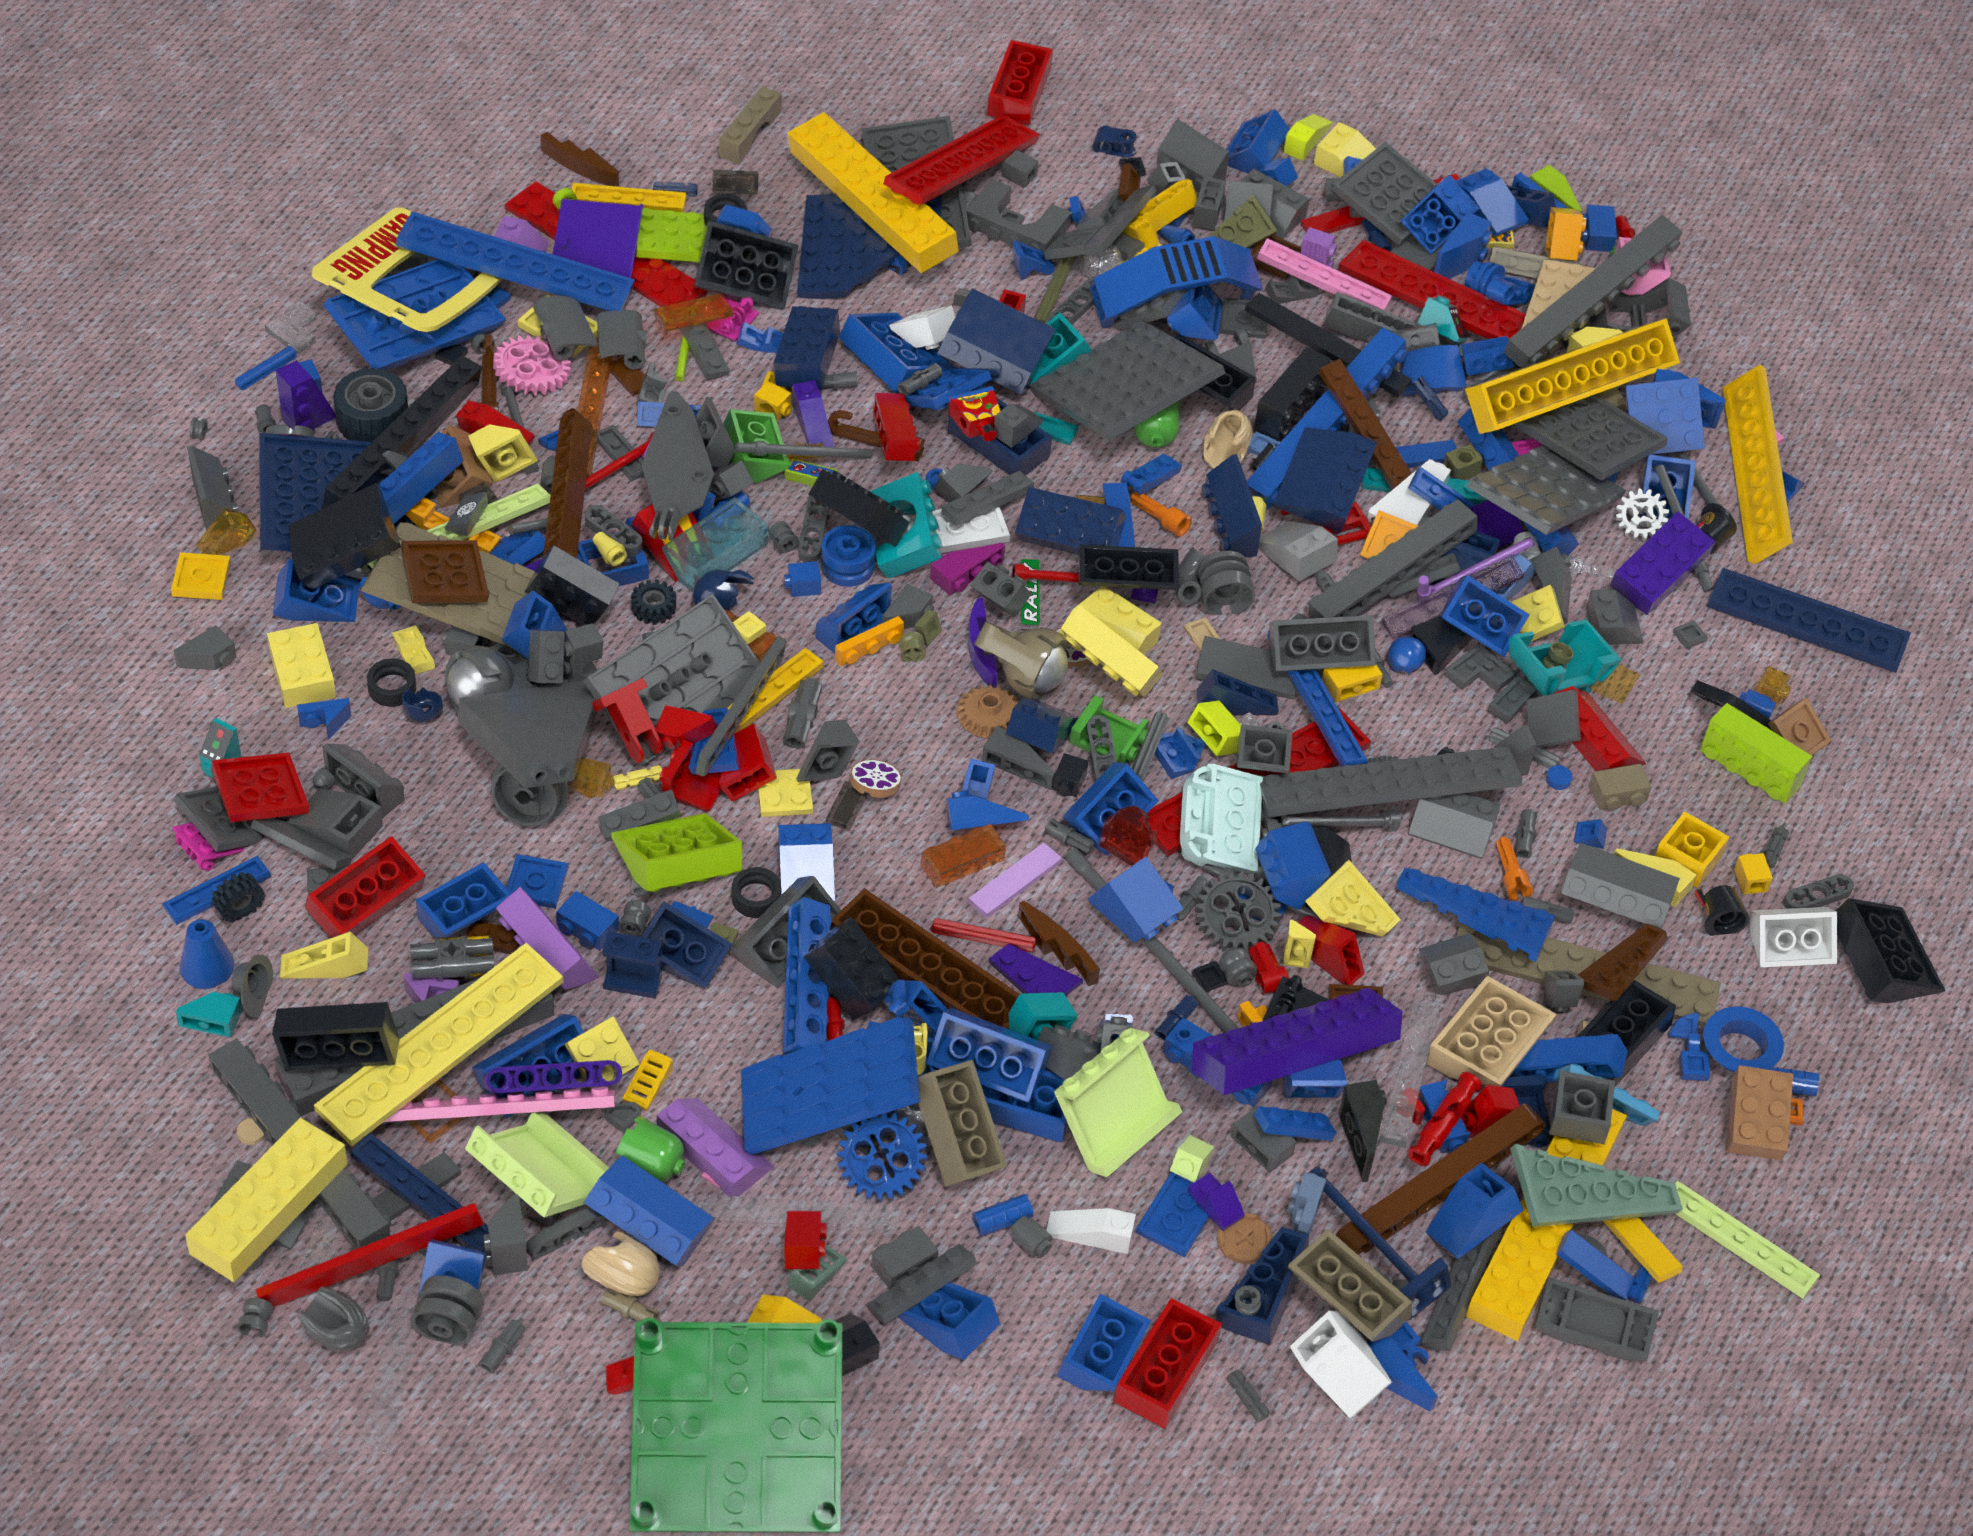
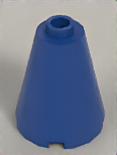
M205 919L195 920L187 927L179 966L181 976L190 986L198 989H211L221 983H225L234 972L235 962L233 955L210 921Z

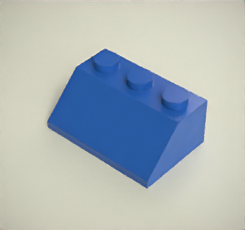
M1276 109L1241 124L1226 148L1229 151L1228 167L1245 173H1249L1252 169L1260 171L1277 155V150L1285 142L1286 134L1290 128Z
M1465 575L1460 577L1449 595L1441 618L1502 657H1505L1509 650L1510 638L1520 632L1530 614L1472 577Z
M889 582L873 584L855 593L846 603L840 604L832 613L819 619L816 623V639L835 654V645L882 623V616L891 605L892 585Z
M1113 762L1062 817L1071 827L1076 828V832L1093 840L1095 843L1094 847L1108 856L1159 800L1128 764Z
M1307 821L1271 830L1255 848L1275 900L1298 910L1331 874L1311 823Z
M482 862L416 899L418 920L433 937L447 938L497 910L496 907L506 900L511 893L490 868Z
M1100 1293L1064 1359L1057 1376L1082 1390L1115 1391L1151 1320Z

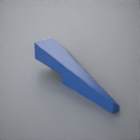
M540 531L510 534L508 537H503L500 544L490 554L513 565L515 563L522 565L544 551L545 538Z

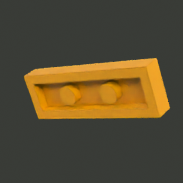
M897 616L835 645L836 663L840 667L847 663L853 664L860 657L868 653L875 654L881 647L889 643L896 644L900 641V637L904 632L903 620Z

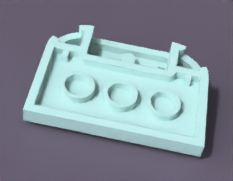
M1208 764L1197 769L1186 778L1183 786L1180 828L1181 853L1185 860L1201 867L1207 863L1222 868L1227 867L1237 872L1243 871L1245 874H1256L1258 870V855L1255 848L1258 846L1260 839L1262 801L1260 783L1263 782V777L1216 764Z

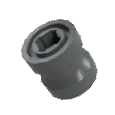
M628 901L624 908V916L621 917L618 924L619 930L623 934L640 937L646 928L645 922L650 918V907L641 901Z
M248 1298L244 1302L242 1309L244 1316L239 1319L237 1329L243 1335H249L251 1328L259 1329L257 1337H264L268 1328L266 1321L272 1315L273 1306L261 1298Z

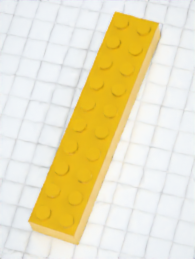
M825 112L787 132L790 152L920 273L959 252L956 231L925 203L922 205L914 204L907 197L894 193L891 188L883 184L884 178L891 172Z
M1666 318L1468 387L1465 391L1478 432L1483 434L1655 373L1657 369H1666L1679 364L1680 360Z
M1612 1109L1611 1126L1605 1144L1554 1135L1546 1152H1548V1155L1559 1158L1567 1156L1605 1166L1621 1134L1627 1115ZM1524 1197L1520 1202L1523 1211L1511 1220L1470 1301L1466 1314L1467 1318L1516 1341L1519 1340L1546 1286L1548 1277H1550L1559 1259L1556 1253L1565 1232L1573 1231L1576 1223L1533 1227Z

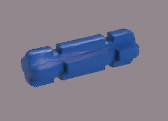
M1643 1265L1640 1266L1633 1285L1628 1292V1300L1637 1304L1642 1302L1653 1278Z

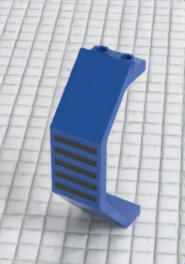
M1216 236L1153 247L1093 278L1089 288L1102 328L1112 327L1114 320L1120 315L1172 291L1225 282L1241 288L1242 295L1240 299L1251 300L1255 291L1263 290L1250 249Z

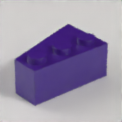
M297 360L276 370L281 416L285 424L289 425V428L295 429V426L299 425L314 430L336 419V414L323 393Z

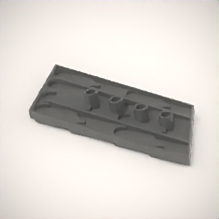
M1545 445L1531 449L1529 453L1517 456L1513 461L1494 466L1490 471L1476 475L1467 485L1471 490L1546 535L1622 498L1626 492L1625 489L1615 485V483L1607 478L1601 481Z
M711 594L587 677L583 682L588 690L591 691L595 700L644 678L648 687L637 693L656 728L665 705L703 713L704 710L727 708L734 703L760 662L714 594ZM607 707L603 708L602 710L605 711L606 716L617 730ZM641 733L636 737L644 752V761L639 763L643 766L659 754H654L649 749ZM662 745V747H663L662 752H663L664 750L667 749V747H664V746Z

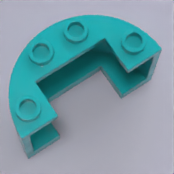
M1587 619L1568 623L1560 640L1557 641L1568 645L1574 653L1570 663L1566 664V670L1562 666L1547 669L1541 662L1548 655V650L1552 643H1544L1529 648L1528 646L1535 635L1532 631L1515 634L1509 640L1510 658L1542 696L1554 694L1570 686L1590 693L1592 691L1590 687L1595 685L1598 680L1603 683L1622 660Z

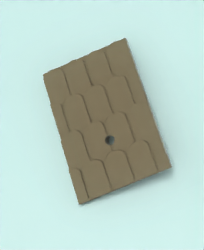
M400 522L395 528L400 545L402 541L452 540L441 534L439 536L434 535L410 523ZM401 548L377 559L360 591L511 647L502 641V637L513 607L518 600L527 595L525 590L535 571L517 563L513 565L487 552L480 551L489 592L488 602L412 603Z

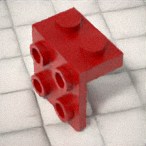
M683 739L679 748L673 750L668 767H664L661 771L659 780L662 782V791L666 792L672 789L676 801L703 811H710L722 792L719 785L722 772L707 773L704 777L698 774L692 775L689 770V764L693 753V743Z

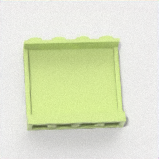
M1134 1028L1123 1031L1120 1037L1110 1045L1105 1046L1095 1058L1086 1062L1077 1073L1067 1078L1054 1091L1086 1166L1092 1173L1108 1177L1182 1113L1178 1103L1166 1099L1143 1045V1041L1150 1036L1148 1032Z
M532 1112L525 1125L490 1135L480 1126H476L465 1148L543 1217L584 1205L585 1203L583 1202L598 1179L609 1169L606 1164L544 1112Z

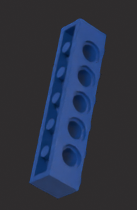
M805 897L790 905L788 912L783 1037L784 1055L812 1044L819 1045L827 1042L826 1026L828 1023L827 1000L829 998V990L804 956L830 931L832 922L830 905Z

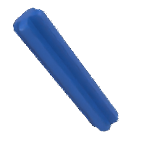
M287 346L235 379L236 386L241 390H245L297 357L296 350L291 346Z

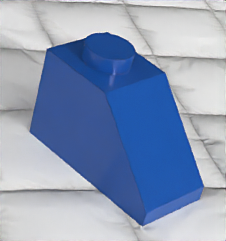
M725 205L716 219L717 223L768 237L772 231V228L758 213L730 205Z

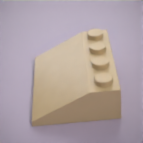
M1487 976L1432 1042L1427 1065L1450 1078L1459 1079L1462 1072H1470L1477 1076L1483 1085L1501 1087L1551 1025L1557 1014Z

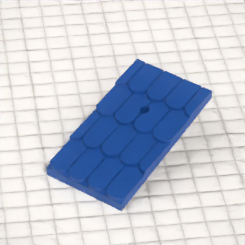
M436 259L381 279L372 289L418 313L424 314L456 295L470 284L474 278L466 267ZM345 294L329 298L323 305L331 313L330 315L339 327L344 330V333L353 345L357 347V350L366 362L370 364V367L384 370L404 365L408 361L432 354L436 350L470 340L471 337L477 334L495 330L506 321V318L488 295L484 296L475 305L446 325L429 332L413 329L403 324L402 321L389 317ZM399 311L397 312L405 317L407 316Z
M907 1016L904 1018L896 1017L868 1029L860 1028L819 1045L812 1044L784 1056L778 1054L741 1069V1077L743 1079L744 1151L754 1155L919 1103L920 1094L913 1021Z

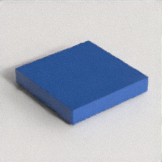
M517 854L506 888L512 894L521 887L539 906L556 909L569 863Z

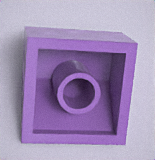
M503 216L494 234V237L543 252L546 251L549 244L526 220Z

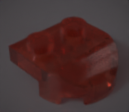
M1128 806L1119 809L1105 820L1098 846L1133 866L1143 858H1148L1150 846L1157 842L1156 830L1152 831L1148 823L1150 817L1146 812L1136 806Z

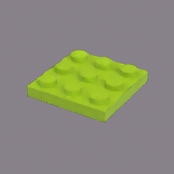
M644 208L642 210L636 246V257L698 262L705 230L704 214Z

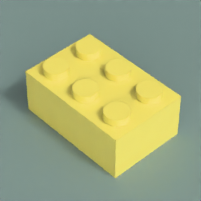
M318 623L267 633L269 652L285 708L336 698L334 679Z

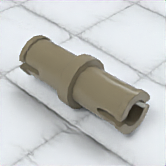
M610 1288L602 1296V1305L622 1313V1316L628 1320L630 1318L639 1322L645 1318L659 1320L660 1311L640 1303L639 1299L634 1296L629 1298Z

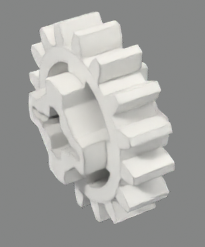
M1640 488L1637 495L1630 491L1628 494L1629 499L1621 498L1622 505L1617 506L1616 511L1619 514L1616 515V520L1622 521L1618 528L1626 529L1625 536L1633 534V540H1636L1638 536H1642L1643 541H1646L1648 535L1652 537L1668 521L1665 516H1668L1669 510L1663 509L1666 506V501H1658L1659 493L1653 497L1651 496L1650 489L1646 494H1643ZM1654 508L1657 509L1658 520L1656 519V516L1653 514ZM1626 511L1631 515L1632 519L1630 522L1627 520ZM1643 512H1645L1647 514L1646 516H1642L1641 518L1638 517V513L1642 514Z

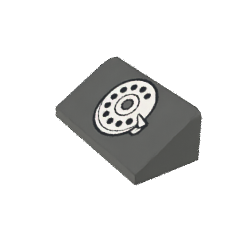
M487 492L465 496L446 524L445 530L468 536L488 505Z

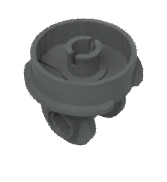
M500 763L494 770L492 778L493 801L502 815L514 823L523 826L543 824L558 816L567 803L569 795L567 782L524 788Z

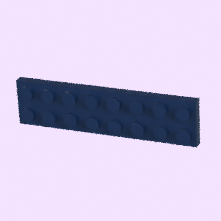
M1726 568L1722 569L1707 606L1895 673L1898 670L1911 632Z

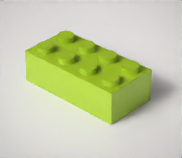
M1728 703L1710 720L1700 749L1707 758L1715 759L1723 764L1729 772L1737 773L1745 778L1750 785L1761 788L1772 799L1780 800L1784 804L1802 786L1812 759L1810 754Z

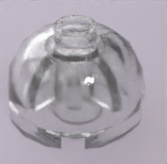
M1111 244L1105 252L1091 256L1081 255L1079 259V272L1085 276L1086 280L1095 278L1124 263V256L1116 245Z

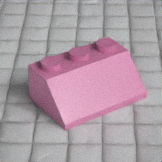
M1619 237L1616 252L1627 244L1631 238ZM1667 254L1660 264L1651 266L1649 272L1641 278L1639 276L1628 290L1623 289L1621 292L1626 295H1643L1668 279L1671 271Z

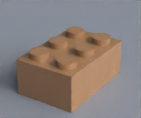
M1740 1065L1737 1067L1732 1075L1727 1152L1774 1160L1783 1159L1788 1151L1793 1084L1792 1073Z

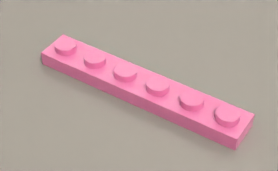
M1266 239L1257 257L1260 261L1334 295L1336 292H1339L1384 311L1391 299V295L1270 239Z

